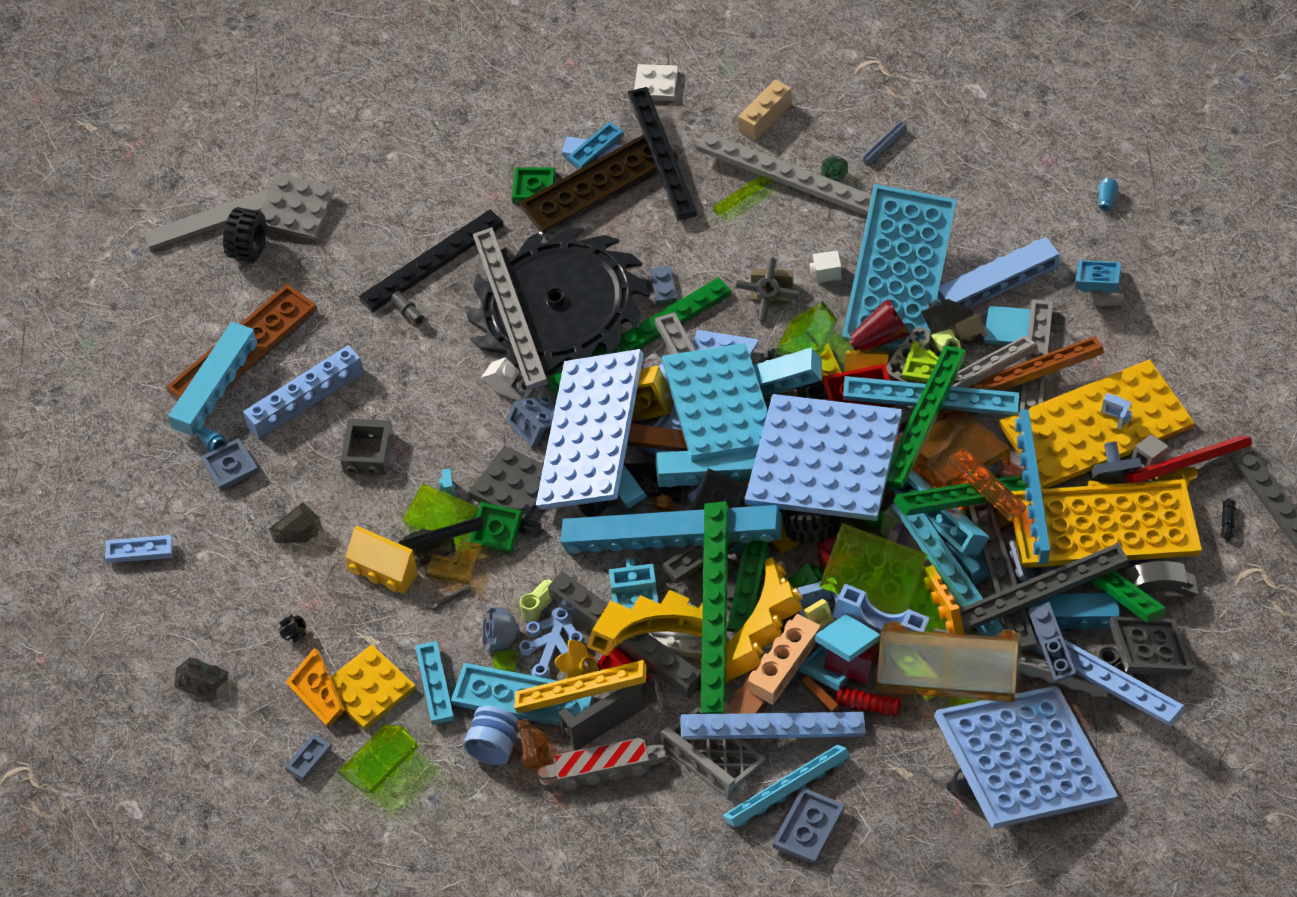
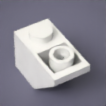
M507 358L492 362L481 377L496 392L515 400L526 399L532 391L527 390L522 373Z

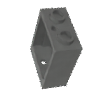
M348 419L340 460L343 473L352 475L370 474L373 476L386 475L394 434L391 420ZM353 438L382 439L379 458L350 457Z

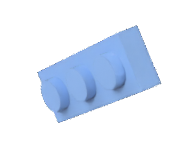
M171 535L106 540L105 559L107 563L172 558L173 539Z

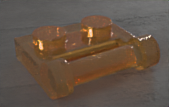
M519 720L517 722V730L521 735L522 764L538 773L539 769L543 768V766L551 765L552 762L549 754L548 736L545 732L530 725L529 720Z

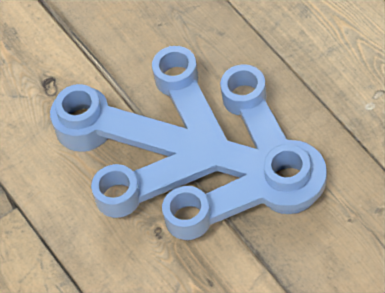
M564 607L554 609L550 618L539 623L532 621L526 626L527 634L531 637H536L541 631L553 627L550 633L533 641L523 640L519 644L521 654L526 656L546 645L539 664L535 665L532 669V676L550 679V669L548 666L555 647H557L561 654L568 653V647L560 635L563 628L568 634L569 640L578 637L580 639L577 641L583 643L582 634L576 631L571 624L573 614ZM525 646L530 647L529 649H523Z

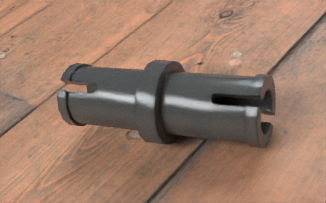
M395 292L391 296V302L400 309L401 315L407 317L414 326H420L424 322V315L401 292Z

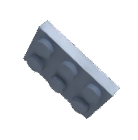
M802 787L772 843V848L816 865L845 810V804Z

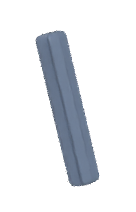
M901 121L898 122L862 156V161L867 165H871L907 131L906 124H903Z

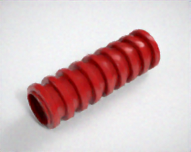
M841 687L836 697V703L839 707L844 706L845 709L851 707V710L858 708V711L863 709L867 713L872 711L873 714L879 712L880 715L886 713V716L892 714L893 717H897L901 707L900 697L894 699L893 696H889L888 698L884 694L882 696H879L878 693L872 695V692L865 694V691L860 693L856 689L851 691L850 688L844 690Z

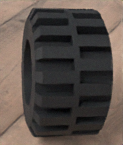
M240 207L232 210L226 220L223 231V248L227 257L248 262H255L259 258L267 235V223L263 212Z
M782 510L786 535L790 540L797 541V543L808 544L825 541L840 531V516Z

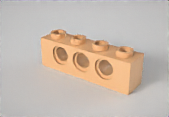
M796 614L793 620H789L784 628V633L781 637H777L774 640L769 654L766 653L762 657L759 668L750 674L748 678L750 693L774 705L801 664H803L817 644L815 635L821 631V625L799 614Z

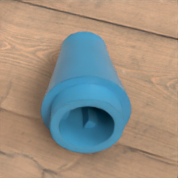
M1106 178L1098 185L1099 208L1109 211L1112 208L1119 186L1116 180Z
M202 427L197 431V437H199L209 452L227 444L222 434L207 427Z

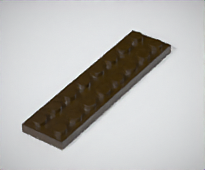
M639 136L520 202V208L539 231L545 234L657 172L644 136ZM672 149V151H673V153H674V156H675V158H676V161H677V160H678V155H677V153Z

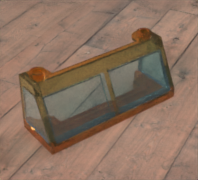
M891 621L884 623L880 635L877 692L1015 702L1021 684L1022 633L1007 629L999 633L997 637L907 631L900 622Z

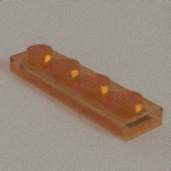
M965 447L950 456L948 463L1009 521L1025 512L1027 506Z

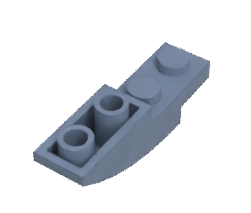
M1050 603L1028 609L1054 682L1077 675Z

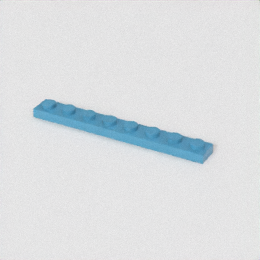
M1029 409L1020 410L1019 418L1015 419V432H1019L1017 446L1018 449H1022V453H1020V466H1024L1025 469L1022 472L1023 484H1027L1025 500L1030 503V506H1028V519H1032L1030 534L1031 537H1035L1033 554L1038 556L1039 564H1048L1050 546Z

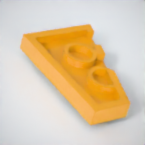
M314 648L288 678L286 683L326 726L331 727L345 709L319 650Z

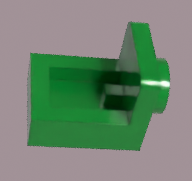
M807 563L788 578V581L794 589L824 581L826 575L819 566L814 567Z

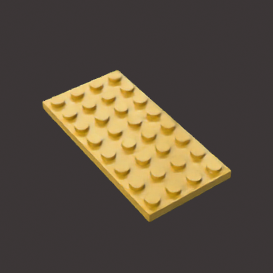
M1150 359L1028 408L1040 487L1042 489L1050 488L1091 471L1095 465L1107 463L1105 443L1117 441L1119 455L1122 458L1132 454L1135 446L1151 434L1160 441L1190 430L1195 425L1191 416ZM1106 393L1119 396L1131 402L1129 411L1133 412L1129 424L1124 423L1122 430L1117 429L1118 418L1101 412ZM1018 412L1017 415L1001 419L999 426L1020 456L1022 449H1018L1017 446L1019 432H1015V419L1019 418Z
M1185 479L1041 489L1050 546L1048 564H1039L1038 556L1033 554L1035 537H1031L1030 534L1032 519H1028V506H1030V503L1025 500V490L1009 491L1008 499L1022 564L1025 568L1066 565L1119 543L1129 561L1201 556L1202 548Z

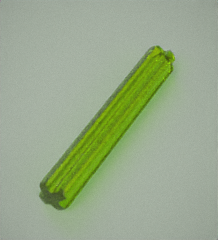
M759 175L713 205L714 213L717 216L722 215L774 180Z

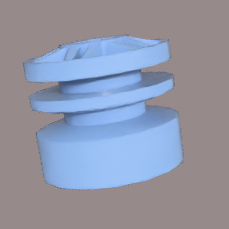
M494 706L479 707L474 713V719L471 721V728L467 732L463 748L467 754L480 762L491 765L506 764L512 753L513 743L517 739L521 723L512 713Z

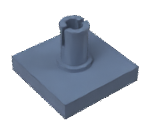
M1117 441L1105 443L1107 463L1095 465L1091 469V480L1123 475L1138 470L1141 467L1140 458L1120 460Z

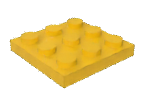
M372 644L331 676L345 709L344 712L364 731L416 690L415 684Z

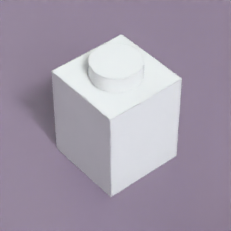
M838 250L813 254L810 272L811 276L815 275L817 283L842 280Z

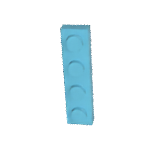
M434 641L416 645L415 648L431 723L436 725L454 721L438 643Z

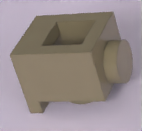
M979 315L953 323L954 328L952 331L957 340L964 339V342L976 339V334H979L981 337L986 336Z

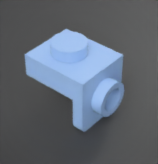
M1106 393L1101 412L1119 419L1117 429L1122 430L1124 423L1129 424L1133 413L1129 411L1130 401Z

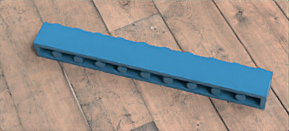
M777 505L728 508V544L730 542L750 543L751 541L771 542L781 539L782 514ZM704 510L563 519L560 542L566 552L572 554L583 551H621L622 549L631 548L641 550L648 547L660 549L665 546H704Z

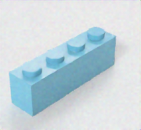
M812 348L753 365L763 397L821 381L822 358Z

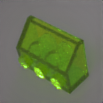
M821 301L790 320L775 351L778 354L789 355L812 348L818 355H821L825 351V345L830 341V335L835 331L834 327L838 319L827 305Z
M383 725L337 773L361 792L376 793L384 786L383 782L388 777L394 776L399 771V766L403 762L410 760L415 755L414 751L419 745L403 726Z

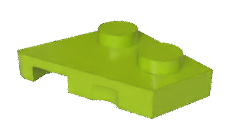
M913 341L902 372L903 380L927 383L939 357L932 351H927L921 347L919 342Z

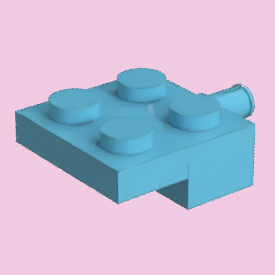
M628 558L625 561L626 567L609 569L613 602L632 609L641 595L658 603L653 564L635 566V559L631 558L630 565Z

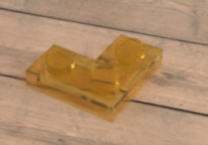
M460 540L454 558L432 554L426 571L427 577L470 585L482 550L481 544Z

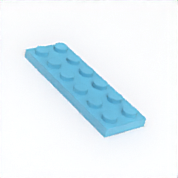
M464 663L451 703L453 706L474 710L482 706H494L512 713L519 719L560 726L559 711L567 708L572 716L575 717L591 707L594 696L517 714L514 709L516 691L556 682V680Z

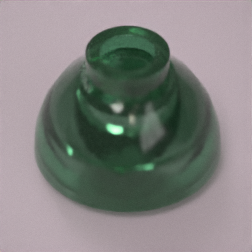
M830 156L823 160L821 164L822 176L840 182L847 175L848 163L843 157Z

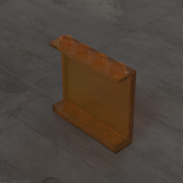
M946 409L938 414L912 469L934 488L953 486V484L1000 459L1005 464L1010 465L1011 450L1006 443L998 439L993 432L987 430L980 421H976L967 411ZM903 433L897 435L894 450Z

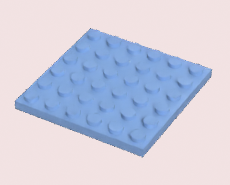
M772 394L745 496V505H777L779 509L877 521L902 418V409Z
M1058 685L936 710L934 714L992 829L1112 803L1118 797Z

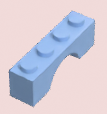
M847 584L843 586L832 615L839 619L847 614L879 633L880 636L914 650L918 649L929 621V617L909 609L904 613L895 615L884 613L870 603L865 591Z

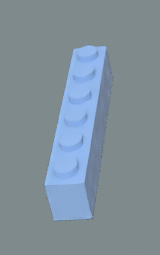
M1047 237L1035 240L1023 248H1018L1008 255L998 257L993 262L981 265L967 274H962L950 282L941 284L937 301L947 315L952 317L1059 267V253Z

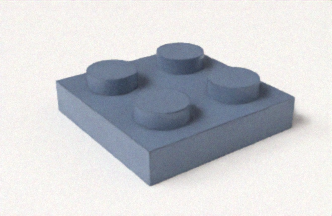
M239 438L201 456L202 463L220 491L259 473L258 467Z

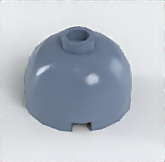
M488 606L485 613H489L488 620L483 619L482 642L488 645L484 649L486 651H503L513 644L515 637H519L520 625L516 623V619L511 611L506 608Z

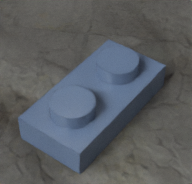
M670 265L650 268L656 306L677 302Z
M312 734L285 766L286 772L305 782L332 750L331 744Z

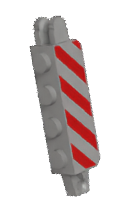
M635 738L557 754L553 765L543 766V768L539 769L540 786L545 788L559 786L560 790H573L579 786L597 785L608 780L617 781L623 777L641 776L650 772V766L666 761L663 745L646 746L644 740Z

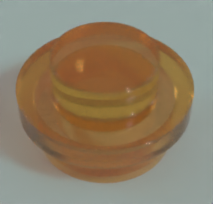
M660 495L659 497H654V508L658 511L670 512L675 507V503L672 502V498L669 496Z

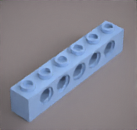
M347 345L243 411L247 427L258 439L263 438L362 375L364 372L361 358Z

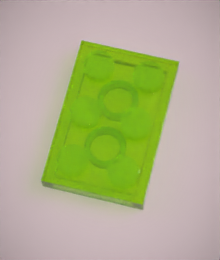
M422 483L402 522L426 533L476 518L479 508ZM467 534L445 540V542L460 548Z

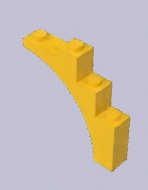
M773 557L764 561L766 570L765 585L755 610L744 626L726 644V683L760 666L761 654H763L762 647L774 642L777 637L782 635V620L802 610L800 600L803 598L797 587L793 589L784 577L786 571L781 563L777 564Z
M671 590L668 591L661 604L640 595L632 609L610 600L591 632L587 647L608 656L617 645L626 639L640 634L678 632L702 637L703 610L689 605V598Z

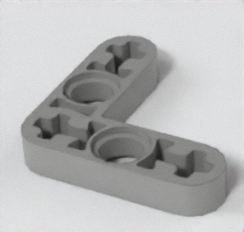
M915 328L888 362L887 372L892 381L908 382V380L902 379V372L907 360L902 353L904 350H910L913 341H917V336L920 337L921 335H924V340L920 339L919 344L926 349L930 342V333L926 328ZM900 367V372L892 373V368Z

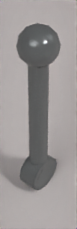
M465 584L462 589L437 602L431 601L429 603L430 609L435 611L439 605L464 592H470L471 586Z

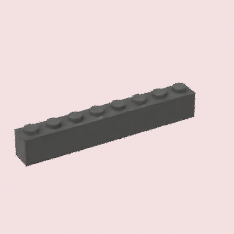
M563 571L548 586L551 599L592 629L608 605ZM649 633L636 635L617 645L618 648L636 661L644 660L648 670L688 699L701 686V671Z

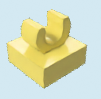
M824 599L804 609L807 619L821 625V628L834 620L828 603Z

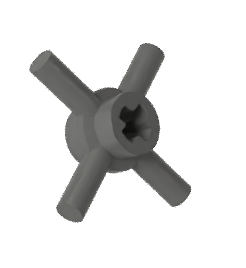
M774 258L768 259L766 275L758 280L757 283L736 281L735 288L754 291L757 298L761 300L758 315L759 321H766L769 302L774 301L778 296L797 300L799 296V291L780 288L778 282L774 279L777 259ZM766 285H768L769 289L772 290L769 292V294H766L765 290L762 289L765 288Z

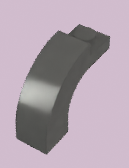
M1171 561L1148 562L1136 565L1120 573L1121 576L1146 594L1168 590L1190 598L1198 595L1195 575L1186 572L1185 565Z

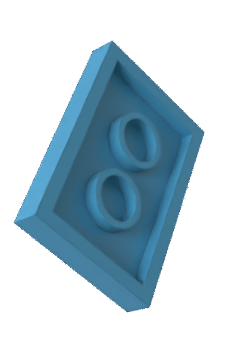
M1079 260L1075 289H1080L1082 292L1101 290L1103 293L1118 291L1121 262Z

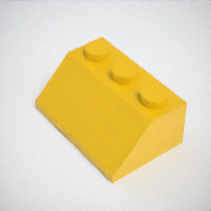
M357 525L355 526L345 556L348 570L354 575H362L375 584L380 583L393 592L398 591L405 594L418 575L413 550Z

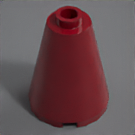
M887 299L850 334L852 339L849 340V343L855 352L860 350L863 353L906 338L910 333L889 299Z

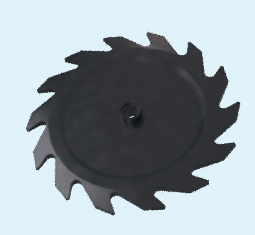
M584 228L565 230L546 243H541L544 234L542 232L536 233L527 238L516 256L512 258L508 257L507 247H504L501 251L545 376L562 366L564 361L593 357L602 346L606 347L607 354L615 353L620 347L622 324L625 322H629L636 330L639 328L641 313L634 303L632 296L640 294L649 297L650 295L645 281L626 269L642 266L643 263L631 253L606 250L608 247L619 243V239L602 235L576 241L584 232ZM477 274L473 288L482 306L479 309L468 306L464 308L468 321L487 334L471 337L470 340L480 350L506 353L500 359L507 358L517 368L519 364L490 282L485 281L480 274Z

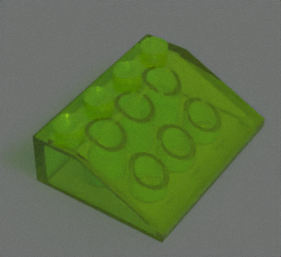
M842 523L819 587L840 595L844 584L865 591L868 600L875 608L894 615L901 614L907 611L929 556L921 551Z

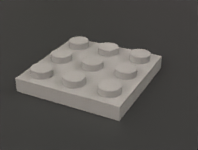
M276 173L261 210L265 215L267 229L316 241L335 191L334 186Z

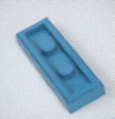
M609 121L567 156V162L578 170L587 166L622 139L624 131Z

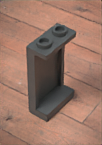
M642 684L618 689L575 717L572 716L567 708L559 711L562 736L572 749L577 751L643 710V695L640 690Z

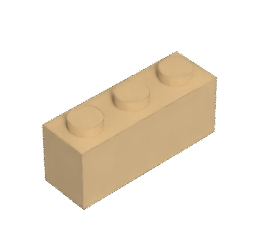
M775 79L738 116L739 133L756 141L792 104L791 87Z

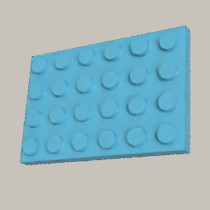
M746 343L662 356V364L691 461L758 450L768 411Z

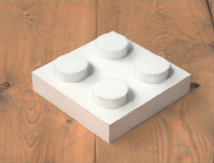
M638 64L634 90L647 87L652 100L674 101L678 66Z

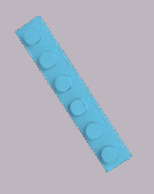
M840 745L834 746L723 814L726 823L733 827H741L748 823L749 818L766 812L772 804L784 801L788 794L793 791H799L802 787L805 788L806 783L823 777L827 770L841 766L845 762L844 760L850 757L847 748Z

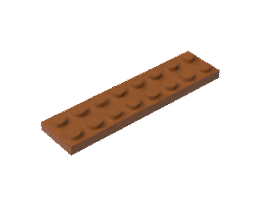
M286 284L242 321L241 325L254 329L257 344L255 349L250 351L245 364L240 366L236 372L235 379L228 386L317 310L316 304L289 284ZM215 345L166 386L167 391L178 400L180 399Z

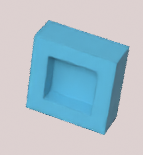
M450 468L443 469V478L439 479L440 492L445 491L446 500L454 499Z

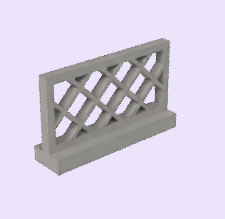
M698 706L689 714H701V708ZM680 721L672 728L667 726L661 731L660 745H663L666 751L727 799L734 794V788L766 762L764 756L742 739L682 740V737L677 734L681 730ZM693 743H706L707 750H697L693 747ZM709 743L723 744V750H710ZM726 744H736L739 747V751L726 750ZM710 756L723 757V763H714L710 760ZM726 757H740V764H729ZM743 757H752L756 762L753 764H743ZM727 770H740V775L734 779L727 773Z

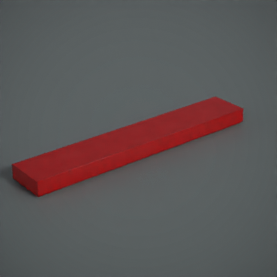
M1238 436L1126 473V480L1132 483H1140L1252 445L1251 437Z

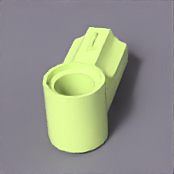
M952 329L930 335L931 345L935 353L941 352L944 346L961 348L960 341L955 338Z
M544 580L532 593L521 597L520 610L524 621L528 623L538 621L541 617V611L553 600L550 598L548 591L551 580Z

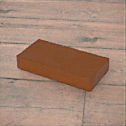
M806 676L802 680L805 689L828 712H842L839 705L810 676Z

